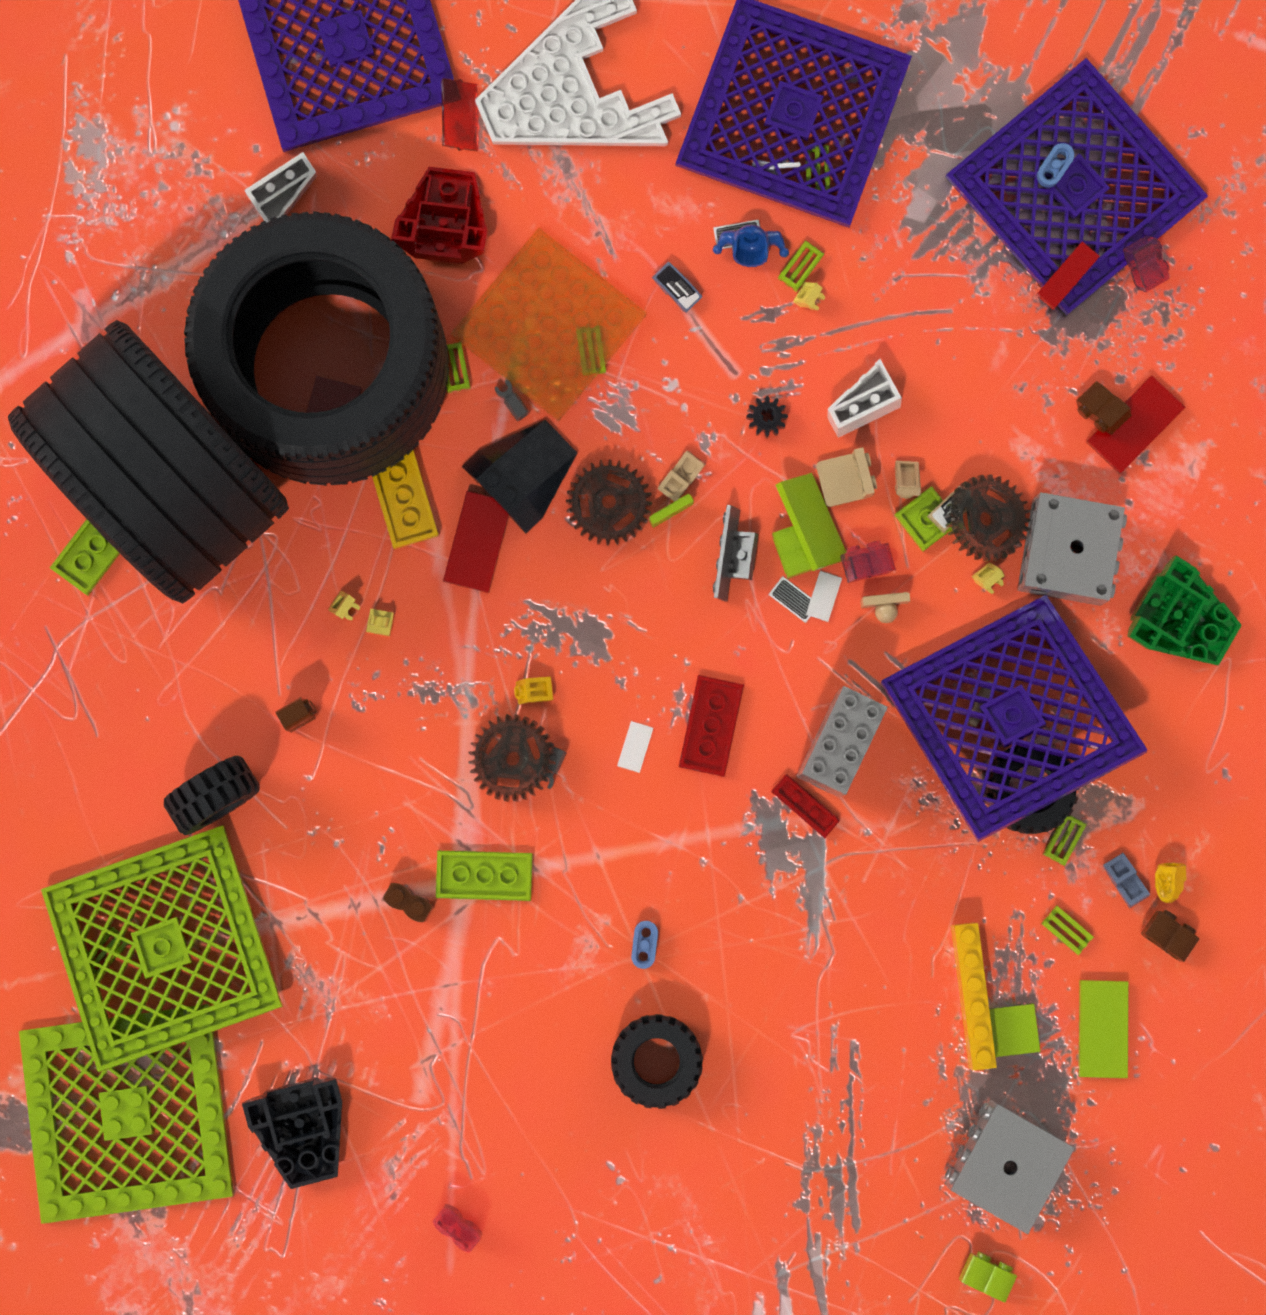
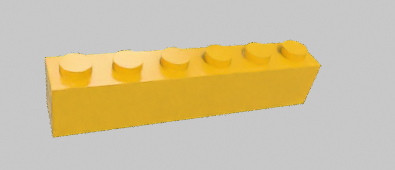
M975 922L951 925L968 1066L972 1071L997 1068L979 925Z

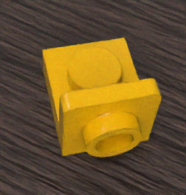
M551 676L525 678L516 681L514 694L516 699H518V704L553 700Z

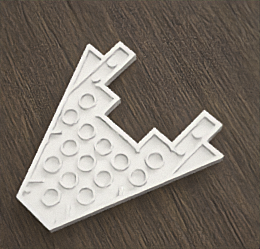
M575 0L475 99L493 145H668V140L661 125L681 117V112L673 93L629 110L621 90L599 98L583 59L603 52L602 44L596 33L597 29L637 14L633 0Z

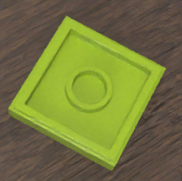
M932 486L894 514L922 552L960 524V521L957 520L948 530L942 533L927 517L943 501Z
M1033 1003L989 1009L995 1057L1040 1052L1035 1006Z

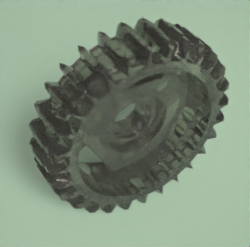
M611 459L608 461V466H604L603 461L600 460L599 467L597 468L593 463H590L591 471L582 468L584 476L576 474L575 477L579 482L571 481L570 485L574 488V491H567V494L572 497V499H566V504L572 505V507L567 509V513H574L569 520L570 522H578L574 529L582 528L583 530L580 534L582 537L587 533L589 534V542L596 537L597 545L601 544L602 539L606 540L607 546L610 545L611 540H614L618 546L620 538L627 543V535L630 534L635 538V529L640 532L643 531L640 523H648L644 515H651V511L646 509V507L652 506V502L646 501V499L651 497L652 494L651 492H644V490L649 485L648 483L641 485L644 476L636 478L637 469L629 472L630 464L621 468L620 460L616 466H613ZM614 474L630 482L629 487L626 488L607 480L608 475ZM587 494L590 517L583 518L579 496ZM605 496H613L616 500L615 506L612 508L604 507L602 504L603 498ZM632 513L635 519L630 524L618 531L613 528L616 523Z
M992 474L986 477L984 475H979L976 478L972 477L961 483L960 487L954 490L955 495L948 498L952 503L946 505V508L951 510V512L945 514L944 517L950 518V522L945 524V526L952 527V531L948 535H955L956 539L952 543L959 542L961 544L959 551L967 549L966 556L974 554V560L982 558L983 562H987L990 559L992 561L1004 559L1009 554L1015 553V549L1022 546L1020 541L1027 538L1023 533L1029 531L1030 528L1025 526V523L1030 522L1031 519L1025 518V514L1031 510L1024 509L1023 507L1028 502L1027 500H1020L1023 492L1017 494L1014 492L1017 485L1008 487L1010 480H1005L1001 483V476L993 479ZM990 490L997 493L1006 503L987 495V491ZM963 508L967 510L969 531L966 530L964 525ZM982 513H987L990 516L991 522L989 525H984L981 522L980 516ZM1008 529L1010 532L1009 537L1004 543L996 547L992 541Z
M506 714L505 721L498 716L496 717L497 724L488 721L489 729L481 727L484 732L483 735L475 734L476 738L479 739L478 743L471 742V745L476 750L469 751L468 753L475 758L468 761V763L475 765L476 768L470 770V773L478 774L474 781L477 783L482 782L479 788L481 790L487 789L486 794L489 796L495 793L494 798L500 800L502 795L505 802H509L511 796L514 802H518L519 795L522 799L527 800V792L536 796L534 788L543 790L540 782L548 783L549 780L545 777L546 773L553 774V771L548 769V766L556 764V762L549 759L556 755L555 752L549 751V748L553 747L554 743L546 742L550 735L546 733L541 735L545 728L542 726L536 728L538 722L534 720L529 724L530 719L526 716L523 717L522 721L518 714H515L513 720L509 714ZM501 734L502 737L489 755L486 754V749L491 740L496 735ZM531 737H534L540 751V758L536 760L527 741ZM517 752L520 758L519 762L512 766L508 763L507 758L510 753ZM498 778L520 780L518 787L497 785Z

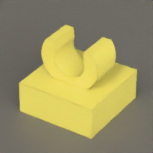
M804 282L793 302L799 307L819 310V307L815 305L816 299H825L824 294L820 293L823 288L817 283Z
M989 562L971 577L976 584L993 594L994 591L991 586L997 583L1002 587L1004 583L1001 578L1005 575L1000 568Z
M340 591L328 610L341 619L352 620L353 617L348 614V610L351 607L359 610L360 607L354 603L356 599Z
M370 608L366 632L390 636L394 613Z

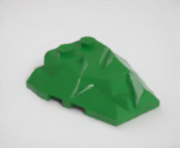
M1175 555L1165 565L1162 572L1157 573L1152 579L1130 620L1132 623L1127 637L1149 650L1219 666L1242 625L1225 603L1220 602L1214 595L1213 588L1210 585H1206L1199 576L1200 572L1194 566Z

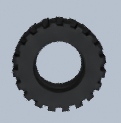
M1016 745L1013 754L1026 758L1029 748ZM1008 748L1003 752L1010 753L1011 748ZM1032 750L1030 759L1043 762L1045 753ZM1049 754L1047 763L1060 766L1062 757ZM996 757L992 765L1005 769L1008 759ZM1067 758L1065 759L1064 767L1071 763ZM1011 761L1009 770L1016 772L1023 768L1024 764ZM1045 770L1047 775L1054 773L1053 771ZM990 772L988 781L1001 784L1003 775ZM1007 776L1005 786H1009L1012 777ZM986 787L984 797L997 800L999 790ZM1076 791L1013 823L1007 829L1023 834H1038L1053 830L1056 826L1065 822L1064 819L1069 817L1074 811L1072 807L1074 804H1077L1078 800ZM1003 792L1001 800L1010 796V793Z
M235 755L205 769L175 788L164 798L163 805L178 831L188 835L212 824L246 803V801L253 798L259 792L260 785L244 758Z
M662 1014L642 1016L629 1023L620 1032L614 1043L611 1055V1069L616 1085L619 1086L621 1092L635 1104H641L645 1108L650 1109L651 1107L664 1109L670 1105L675 1106L684 1098L686 1099L698 1085L703 1069V1056L694 1033L683 1022ZM655 1038L670 1042L676 1048L680 1059L679 1068L674 1077L661 1084H652L643 1080L638 1075L634 1066V1057L639 1046L645 1041Z

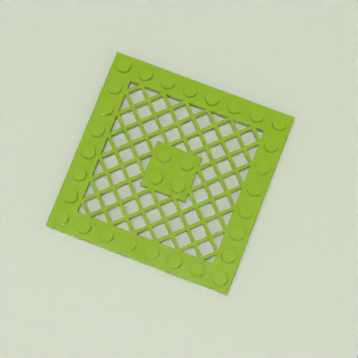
M223 825L41 889L98 1072L283 1007ZM208 857L210 864L201 861V859ZM192 863L188 872L178 868ZM198 863L208 867L203 880L192 875ZM169 871L165 880L155 876ZM175 871L185 875L180 888L170 883ZM212 872L217 887L207 882ZM190 878L201 883L195 895L185 891ZM147 879L143 888H140L133 884L135 882ZM153 879L163 884L157 896L147 891ZM205 885L216 890L210 902L200 898ZM168 886L178 891L172 903L162 898ZM124 887L120 896H117L110 892L118 888ZM130 887L140 891L135 903L124 899ZM145 894L155 899L150 911L139 906ZM182 894L193 898L187 910L177 906ZM101 895L97 904L87 900ZM107 895L117 899L112 912L102 907ZM219 895L224 909L214 905ZM197 901L208 905L203 917L192 913ZM122 902L132 907L127 919L117 915ZM160 902L170 906L165 918L154 914ZM78 903L76 909H74L73 904ZM85 903L94 907L89 920L79 915ZM212 908L223 913L217 925L207 920ZM175 909L185 913L181 923L178 917L170 919ZM137 910L148 914L142 926L131 922ZM99 911L110 915L104 927L94 923ZM190 916L200 921L195 933L184 928ZM152 917L162 921L147 927ZM114 918L125 922L119 934L109 930ZM226 918H228L231 931L222 928ZM78 919L87 923L83 932H81ZM205 923L215 928L210 940L199 935ZM129 925L139 929L131 933L133 941L124 937ZM92 926L102 930L96 942L86 938ZM220 931L230 935L225 948L214 943ZM183 932L193 936L188 947ZM107 933L117 938L111 950L101 945ZM197 939L207 943L202 956L191 951ZM234 940L239 954L229 950ZM121 941L132 945L126 957L116 952ZM85 942L94 946L90 955L88 954ZM212 946L223 951L217 963L207 958ZM98 949L109 953L103 965L93 960ZM135 950L137 952L140 964L131 960ZM227 953L238 958L232 970L222 966ZM190 955L200 959L194 971L185 967V965L193 963ZM114 956L124 960L119 972L108 968ZM204 962L215 966L210 978L199 974ZM241 962H242V965H243V968H244L246 977L243 976V975H240V974L236 973L237 970H238V968H239V966H240V964H241ZM129 963L139 968L133 980L123 975ZM92 965L101 968L97 978ZM176 969L171 979L162 975V973ZM219 969L230 973L225 985L214 981ZM181 970L192 974L187 986L176 982ZM106 971L116 976L110 988L100 983ZM142 973L145 979L153 977L149 987L138 982ZM234 976L245 981L240 993L229 988ZM196 977L207 982L202 994L191 989ZM159 978L169 982L164 994L153 990ZM121 979L131 983L126 995L116 991ZM212 984L222 989L217 1001L206 996ZM174 985L184 990L179 1002L168 997ZM136 986L146 990L141 1003L130 998ZM248 986H250L251 992L245 994ZM99 987L108 991L104 1001ZM226 992L237 996L222 1002ZM151 993L161 998L156 1010L145 1005ZM188 993L200 997L194 1009L183 1004ZM113 994L123 999L118 1011L107 1006ZM204 1000L214 1004L199 1010ZM128 1001L138 1006L133 1018L123 1014ZM166 1001L176 1005L171 1017L161 1013ZM181 1008L191 1012L188 1015L176 1018ZM143 1009L153 1013L148 1025L137 1021ZM107 1011L115 1014V1017L111 1024L107 1015ZM158 1016L168 1021L154 1026ZM120 1017L130 1021L125 1034L115 1029ZM135 1024L145 1029L131 1034ZM114 1034H117L123 1038L115 1040Z
M211 1004L201 1005L199 1010L210 1007ZM181 1008L176 1018L188 1015L191 1012ZM175 1009L162 1010L161 1013L171 1017ZM141 1013L137 1021L148 1025L153 1013ZM158 1016L154 1026L168 1021ZM114 1017L109 1018L110 1024L112 1023ZM120 1017L115 1029L125 1034L130 1021ZM82 1022L19 1031L41 1224L234 1196L214 1032L186 1041L185 1043L187 1044L180 1053L174 1048L169 1047L161 1050L157 1056L153 1054L147 1055L152 1060V1063L146 1070L136 1063L138 1059L127 1062L129 1065L123 1073H120L113 1067L102 1071L99 1076H96L89 1070L94 1063L91 1049L87 1047L89 1043ZM135 1024L131 1034L145 1029ZM114 1034L115 1040L123 1038L117 1034ZM78 1047L72 1056L63 1050ZM189 1048L192 1062L184 1057ZM55 1050L52 1053V1055L48 1058V1051ZM82 1050L92 1057L86 1066H83L76 1060V1057ZM166 1050L177 1057L170 1067L160 1060ZM58 1053L68 1060L61 1070L51 1063ZM180 1060L190 1067L183 1077L173 1070ZM71 1064L81 1070L75 1080L65 1073ZM156 1064L166 1071L160 1080L149 1073ZM132 1067L142 1074L136 1083H133L126 1077ZM50 1069L57 1073V1076L54 1078L52 1082ZM108 1071L118 1077L112 1087L102 1080ZM192 1071L195 1086L186 1080ZM85 1074L95 1081L88 1090L78 1083ZM169 1074L179 1081L173 1091L163 1084ZM61 1077L71 1084L64 1094L54 1087ZM145 1078H148L155 1084L150 1093L148 1085L140 1086ZM121 1081L131 1087L115 1090ZM98 1084L107 1090L99 1093V1099L91 1094ZM182 1085L193 1091L186 1101L176 1094ZM74 1088L84 1094L78 1104L68 1097ZM158 1088L169 1095L163 1104L152 1097ZM53 1093L60 1098V1100L57 1102L55 1106L53 1100ZM195 1095L197 1110L189 1104ZM87 1098L97 1104L91 1115L81 1108ZM172 1098L182 1105L176 1115L166 1108ZM64 1101L74 1108L67 1118L57 1111ZM150 1103L158 1108L153 1117ZM185 1108L195 1115V1118L189 1125L179 1118ZM100 1109L102 1123L94 1118ZM77 1112L87 1119L81 1128L71 1122V1119ZM161 1112L172 1119L166 1128H163L155 1121ZM56 1117L63 1122L58 1130L56 1126ZM198 1119L200 1134L192 1128ZM90 1122L100 1129L94 1139L84 1132ZM175 1122L185 1129L179 1139L169 1132ZM66 1126H69L76 1132L70 1142L60 1135ZM153 1127L161 1132L155 1142L146 1136L154 1134ZM188 1132L198 1139V1142L192 1149L182 1142ZM102 1134H104V1141L113 1140L107 1149L97 1142ZM79 1136L90 1143L84 1152L73 1145ZM164 1136L175 1143L169 1152H166L158 1145ZM137 1137L131 1146L123 1138ZM141 1139L151 1146L144 1156L134 1149ZM58 1141H60L63 1145L66 1146L61 1154L59 1152ZM117 1143L127 1150L121 1159L110 1152ZM201 1143L203 1158L195 1152ZM93 1146L103 1153L97 1163L87 1156ZM178 1146L188 1153L182 1163L171 1156ZM154 1149L164 1156L158 1166L147 1159ZM69 1150L79 1156L73 1166L63 1159ZM130 1153L141 1160L134 1170L124 1163ZM191 1156L201 1163V1166L195 1173L185 1166ZM106 1157L116 1163V1166L110 1173L100 1166ZM82 1160L93 1167L87 1176L76 1169ZM167 1160L178 1167L171 1177L161 1170ZM143 1164H146L154 1171L147 1180L137 1173ZM61 1165L69 1170L64 1178L62 1177ZM119 1167L130 1174L124 1183L113 1176ZM205 1167V1175L198 1176ZM96 1170L106 1177L100 1187L90 1180ZM181 1170L189 1176L187 1178L175 1179ZM72 1173L82 1180L76 1190L66 1183ZM157 1174L166 1180L150 1183ZM133 1177L142 1183L127 1186ZM109 1181L118 1186L117 1188L103 1189ZM85 1184L94 1190L79 1193ZM64 1189H65L67 1192H69L70 1194L65 1195V1194H64Z

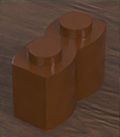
M1097 381L1076 400L1078 413L1085 419L1090 418L1095 421V427L1102 433L1106 431L1112 435L1132 416L1130 408Z
M302 697L275 711L284 729L290 733L315 720L316 716L314 714L318 713L312 701L305 700Z
M391 883L382 897L389 906L403 910L409 918L417 922H426L435 908L430 900L420 895H414L410 888L400 883Z
M1167 910L1163 912L1156 911L1141 932V935L1179 962H1185L1200 939L1195 935L1197 931L1185 923L1183 926L1175 921L1177 917Z

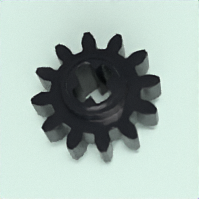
M769 396L765 397L763 403L757 398V407L749 405L748 409L753 414L746 415V419L753 420V422L749 424L748 428L753 429L756 427V436L764 432L765 438L768 439L770 432L778 436V427L785 429L786 425L781 420H787L788 415L781 412L785 410L786 406L781 405L778 407V398L773 403L770 402ZM770 413L771 420L768 419V422L764 421L762 414Z

